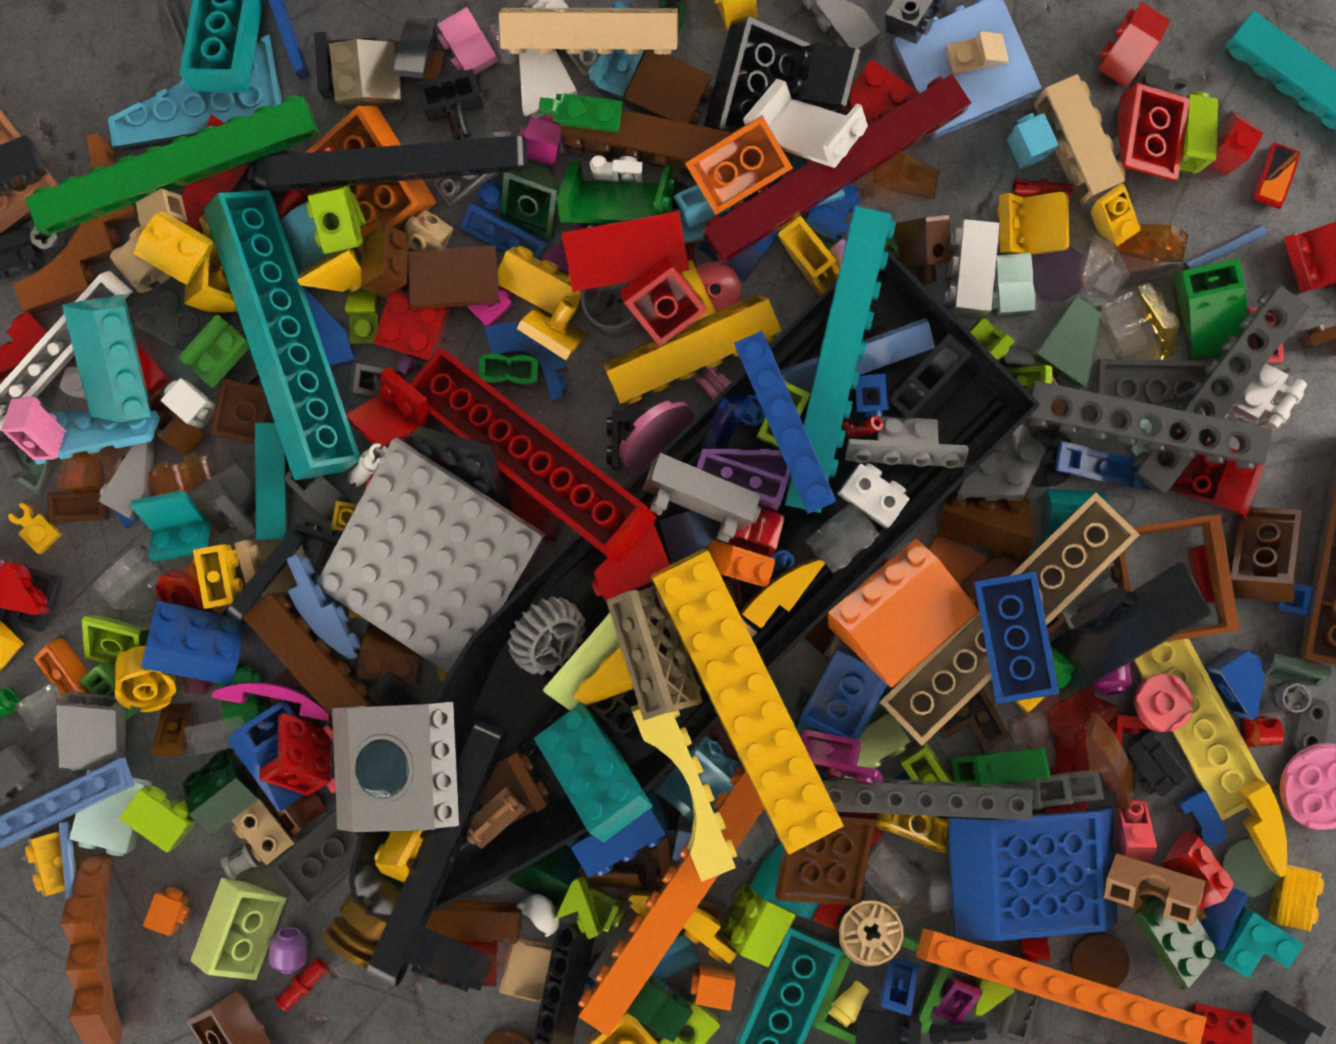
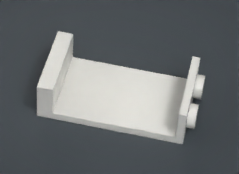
M779 79L773 82L743 119L746 125L763 115L783 151L833 168L847 155L849 149L864 134L868 127L862 105L856 104L847 116L792 99L786 82Z

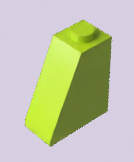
M1193 92L1186 97L1190 99L1180 163V170L1199 173L1216 160L1218 99L1209 97V94L1205 92Z

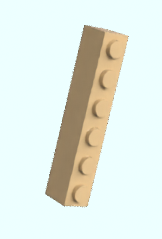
M502 8L499 12L500 49H508V53L511 54L525 53L526 49H537V53L540 54L555 53V49H566L568 54L584 53V49H596L597 54H611L613 49H625L626 54H641L642 49H654L655 54H671V50H677L678 8Z

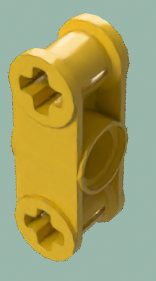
M878 813L875 822L876 828L919 843L927 849L946 853L947 847L945 844L949 833L948 820L928 815ZM912 819L914 820V823H915L914 830L912 829V826H911V821H912Z

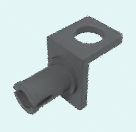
M3 434L0 437V459L11 480L21 478L28 473V469L17 452L21 448Z

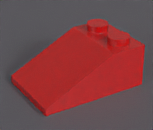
M1137 83L1120 96L1117 130L1122 167L1173 182L1178 181L1190 102L1189 98Z

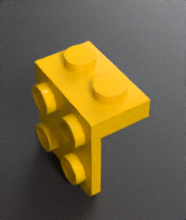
M1055 192L1025 198L1011 193L999 195V205L997 207V214L1000 219L998 245L1001 253H1031V255L1062 251L1069 247V205L1067 193Z

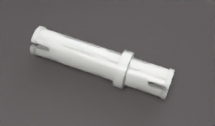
M374 444L369 450L363 452L359 458V463L347 476V482L350 486L356 483L354 488H361L368 478L375 473L378 465L384 461L383 456L387 450L385 446L380 450L381 444Z

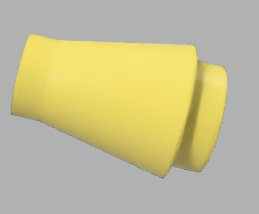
M855 980L851 987L830 1004L832 1008L828 1013L839 1023L848 1027L851 1022L855 1023L865 998L870 991Z

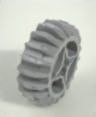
M551 596L547 601L542 598L537 606L531 604V609L527 613L522 612L523 617L515 621L516 628L510 631L512 637L507 643L510 646L509 652L512 658L521 668L532 674L538 672L543 675L547 670L553 672L557 665L562 667L563 662L567 658H571L570 655L573 651L578 650L577 644L584 640L582 634L586 630L584 627L585 619L573 603L562 597L556 599Z

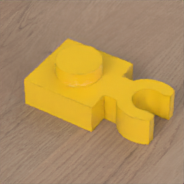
M20 503L19 506L24 510V516L18 518L16 514L10 513L8 518L12 523L24 527L18 534L37 554H43L63 534L51 522H48L44 514L39 513L34 517L32 507L27 503Z

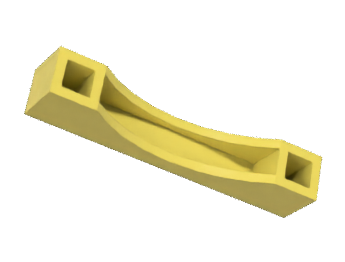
M639 704L632 706L631 710L643 740L667 755L682 772L689 785L694 817L692 833L687 847L701 882L736 868L732 859L737 857L731 839L725 841L721 830L726 829L719 811L713 813L710 802L715 800L709 784L702 785L698 774L703 773L697 755L691 757L687 746L692 744L685 727L679 729L675 718L681 716L679 710L643 720Z

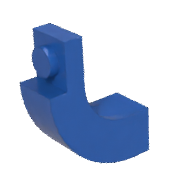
M502 323L485 327L491 353L503 356L522 354L537 359L544 371L551 402L564 401L562 394L567 393L563 376L558 377L557 375L559 372L568 370L563 358L517 329L518 323Z

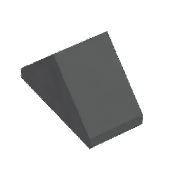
M353 363L350 393L357 397L374 398L381 394L380 372L385 369ZM395 371L399 376L403 378V372Z

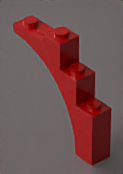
M27 312L18 315L11 322L12 326L6 332L13 341L7 342L0 347V383L7 378L50 330L38 316ZM135 338L148 396L152 397L172 377ZM75 356L70 361H76Z

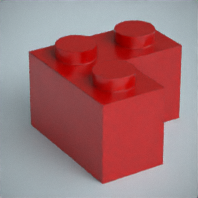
M1143 2L1140 3L1136 10L1130 8L1115 32L1119 37L1114 44L1108 42L1100 53L1099 57L1103 60L1098 70L1127 88L1160 43L1171 20Z

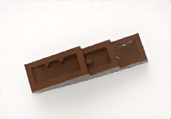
M1092 712L1085 736L1090 771L1102 773L1104 790L1115 791L1117 807L1129 810L1136 787L1132 767L1125 750L1114 732L1098 713Z

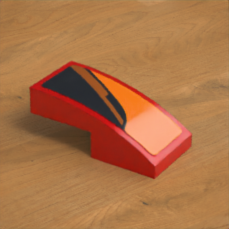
M1276 142L1272 143L1268 149L1264 170L1258 177L1253 200L1277 209L1283 206L1296 171L1300 151Z

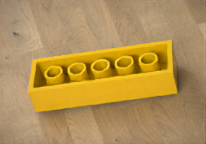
M758 293L687 326L660 347L653 340L602 363V366L620 404L626 402L627 405L641 400L643 398L642 394L650 390L656 393L670 386L668 382L677 378L680 381L689 379L696 375L695 370L704 366L707 369L718 366L723 362L722 358L728 355L739 356L734 345L737 341L763 331L769 343L777 338L775 334L782 332L769 299Z

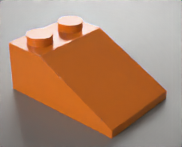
M763 115L685 163L715 215L793 169Z

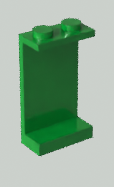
M569 162L556 198L560 222L612 224L671 213V197L676 195L677 178L672 177L671 165H665L660 183L584 181L580 162Z

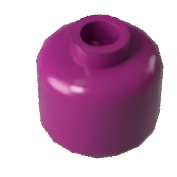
M1126 664L1094 683L1095 689L1102 691V694L1107 696L1125 693L1126 688L1132 684L1130 664Z

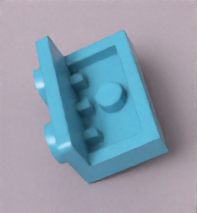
M613 49L611 54H600L598 60L593 61L589 69V80L594 89L624 100L625 94L647 49H642L641 54H626L625 49Z

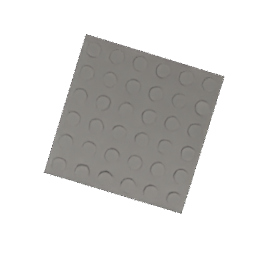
M399 438L392 439L383 456L384 461L378 465L315 585L320 584L325 593L446 673H449L470 637L510 599L546 534Z

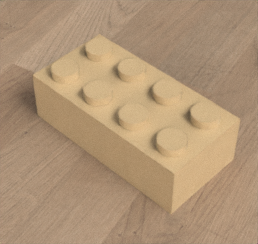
M1076 74L1046 87L1033 104L1038 115L1044 113L1059 144L1054 150L1068 183L1073 184V194L1078 206L1082 207L1098 200L1119 184H1123L1125 182V170L1122 167V163L1115 159L1110 136L1103 132L1100 125L1102 123L1101 115L1096 107H1092L1088 98L1090 97V91L1086 82L1081 81L1079 75Z

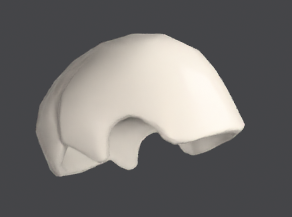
M533 894L527 896L516 905L523 915H526L540 931L546 933L545 937L550 936L558 929L559 918L556 919L558 914L557 907L549 898L541 894Z

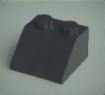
M817 42L802 47L796 58L797 69L795 77L789 85L791 98L827 110L846 107L860 50Z

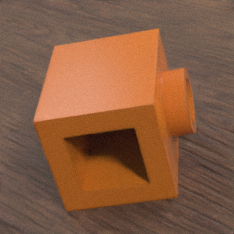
M166 887V889L162 888L157 891L153 896L142 927L172 936L179 930L180 924H185L189 916L190 908L187 905L190 898L183 896V891L174 887Z

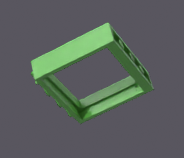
M874 925L870 928L864 927V930L876 934L877 927ZM903 933L904 938L901 946L917 952L920 940ZM843 952L811 1026L851 1044H855V1032L826 1020L831 1008L830 1004L834 1001L851 962V959ZM941 965L937 966L917 1013L922 1023L921 1036L922 1033L927 1034L932 1023L931 1012L934 1006L938 1007L944 994V991L941 989L945 980H949L952 977L954 969Z

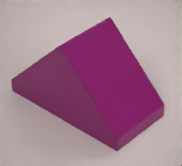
M953 972L952 977L949 980H945L941 989L944 991L943 998L938 1007L934 1006L932 1013L959 1024L981 998L983 991L975 981Z

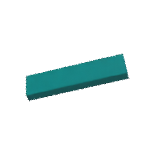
M255 423L256 540H283L287 535L286 481L283 479L286 475V455L275 423Z

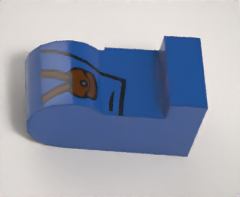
M1198 787L1173 801L1179 812L1189 813L1195 824V835L1199 836L1203 842L1209 845H1218L1224 841L1227 833L1225 825L1206 790Z

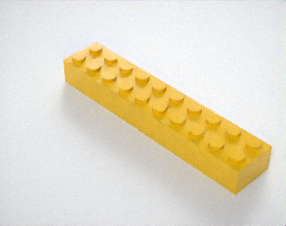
M703 548L651 574L649 577L784 849L788 854H791L843 827L844 825L709 551Z

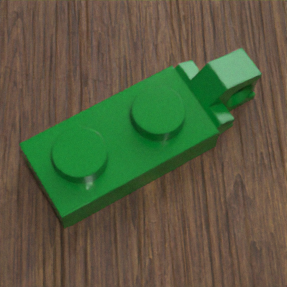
M564 93V95L556 94V99L540 97L538 110L540 114L553 115V121L560 123L561 126L619 133L623 101Z

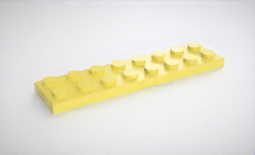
M1182 639L1163 642L1133 660L1142 680L1155 674L1164 673L1177 676L1187 684L1193 698V703H1191L1192 715L1185 726L1171 731V734L1200 788L1207 791L1222 821L1247 808L1238 789L1257 778L1264 782L1266 781L1190 640Z

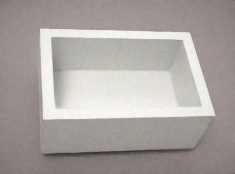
M964 219L958 227H955L954 233L950 234V251H953L951 262H948L946 267V279H950L949 290L944 292L943 306L954 317L979 319L991 311L1000 223Z

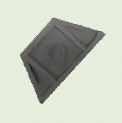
M1021 424L964 480L958 492L957 500L966 501L967 497H984L985 501H997L999 499L1022 501L1045 456L1046 448Z

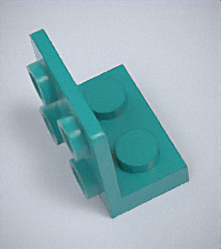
M176 491L131 501L130 507L152 531L148 556L153 562L194 555L193 550L208 546L211 523L186 492Z

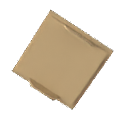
M519 937L517 944H509L499 993L541 1002L553 944Z

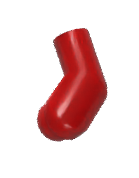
M873 416L855 425L854 420L849 418L842 421L841 430L845 431V438L847 439L868 437L883 428V421L880 417Z

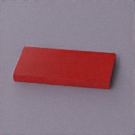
M679 211L562 233L573 292L634 281L667 255L681 272L690 271Z

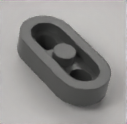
M1311 698L1310 706L1305 711L1296 714L1291 742L1297 752L1308 747L1306 740L1310 736L1314 740L1312 745L1325 743L1330 718V708L1325 701ZM1315 708L1319 709V716L1317 718H1314L1312 715V711Z

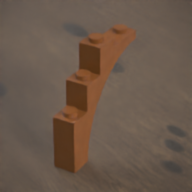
M98 133L86 136L91 157V169L99 166L109 167L114 165L112 157L115 156V151L111 142L105 140ZM136 204L80 224L67 246L53 261L35 274L14 283L13 286L22 311L35 315L62 304L76 301L97 278L95 271L89 266L110 259L111 253L121 245L120 236L115 228L112 229V227L138 219Z
M110 855L81 857L72 898L66 899L61 920V926L71 944L65 972L75 990L69 1018L83 1044H120L123 1029L113 996L107 951V905L113 865Z

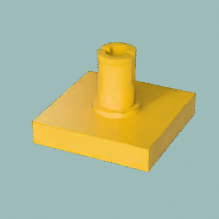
M567 298L561 299L553 315L537 306L521 319L517 327L519 331L564 360H567L578 350L589 335L569 322L577 305Z

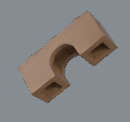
M1116 853L1107 877L1104 898L1134 907L1138 897L1146 894L1154 895L1165 904L1163 917L1194 926L1206 881Z

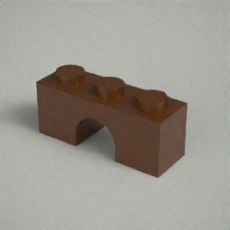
M243 763L239 769L257 791L261 787ZM315 791L309 796H302L282 811H277L274 815L291 837H293L324 813L327 808L324 806L322 796Z

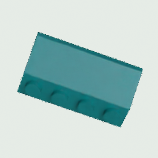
M125 295L62 304L90 416L116 422L151 417L150 400Z

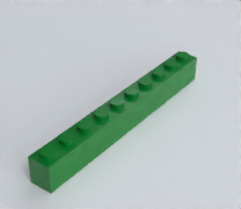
M289 96L282 100V104L273 107H259L254 111V114L246 117H232L227 120V124L219 127L208 126L202 128L199 134L191 137H177L171 141L172 144L164 147L153 146L144 150V154L137 157H122L116 161L117 164L95 167L89 170V174L85 176L65 178L61 181L60 185L52 188L49 186L40 187L33 191V195L27 196L25 199L36 230L49 236L136 204L137 201L161 188L168 191L175 190L320 136V133L306 99L303 96Z

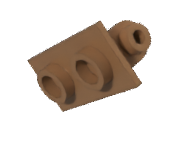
M505 787L474 815L466 838L471 844L474 845L476 843L482 849L524 812L526 808Z

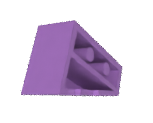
M702 449L696 467L761 495L757 506L769 507L778 510L790 476L780 450Z

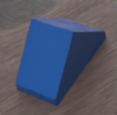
M895 957L889 960L878 997L881 1007L905 1015H911L919 968L918 964Z

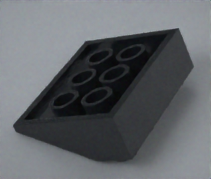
M749 16L731 21L703 127L730 133L745 125L744 117L776 79L785 81L789 90L790 82L795 77L797 69V55L802 47L810 45V43Z

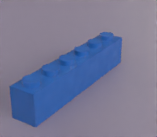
M763 331L735 342L734 345L807 513L836 502Z

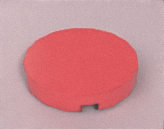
M1164 673L1155 674L1144 679L1137 687L1134 697L1135 711L1140 720L1149 729L1158 732L1175 731L1185 726L1191 718L1193 711L1191 710V703H1193L1192 694L1187 684L1179 677Z

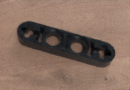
M294 529L288 532L234 599L227 610V614L238 621H241L288 563L286 559L292 557L297 552L305 539L303 535Z

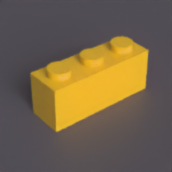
M513 246L506 251L498 268L499 286L552 315L562 298L573 301L577 308L569 322L576 317L582 305V290L573 292L570 275L559 271V267L548 260L541 261L533 257L532 251L522 246H517V248Z

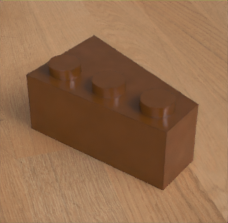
M953 491L939 504L937 511V531L939 536L972 547L974 543L992 548L991 553L1000 556L1001 552L1019 557L1018 562L1020 563L1029 558L1034 542L1030 499L1023 498L1022 501H1008L1006 499L985 501L984 497H967L966 501L957 500L959 491Z

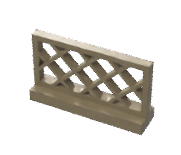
M655 588L641 591L632 590L606 600L643 720L703 703L688 654L660 598L661 610L654 604L656 595H658ZM651 614L658 619L656 626L649 621ZM665 627L669 630L670 639L663 634ZM660 643L667 648L665 656L659 651ZM674 656L678 659L679 668L672 663ZM670 673L676 678L675 686L668 681ZM683 686L687 688L690 700L682 693Z

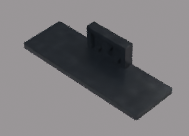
M1179 562L1132 592L1118 588L1110 589L1102 595V599L1098 602L1086 604L1078 609V614L1070 618L1074 628L1049 642L1052 647L1076 667L1071 674L1069 683L1059 689V694H1057L1059 700H1068L1211 614L1207 602L1185 563Z

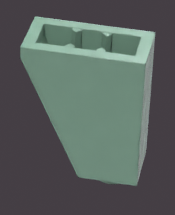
M1075 297L1068 303L1033 353V359L1042 365L1052 366V372L1056 371L1059 377L1076 389L1085 387L1089 381L1101 314L1095 309L1096 305L1084 297H1081V299Z

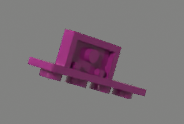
M802 730L801 740L816 770L826 772L828 777L843 780L844 776L854 777L856 782L864 785H872L873 781L882 783L883 776L878 770L857 766L862 745L860 740Z

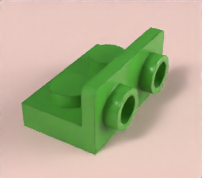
M216 315L206 324L205 328L195 339L186 346L178 358L189 366L206 384L214 388L250 347L244 336L227 321Z

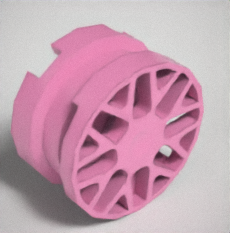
M706 367V372L702 375L704 379L698 376L694 378L696 384L711 401L731 383L723 373L717 371V367L709 369Z

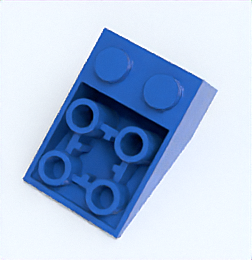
M286 700L280 701L236 729L227 740L278 812L304 796V794L259 780V769L278 758V717L285 713L298 718Z

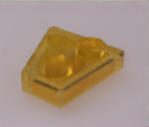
M1148 282L1138 287L1136 305L1145 320L1150 335L1157 334L1162 345L1161 351L1158 353L1162 360L1173 356L1179 321L1173 312H1169L1165 307L1160 292L1154 291Z

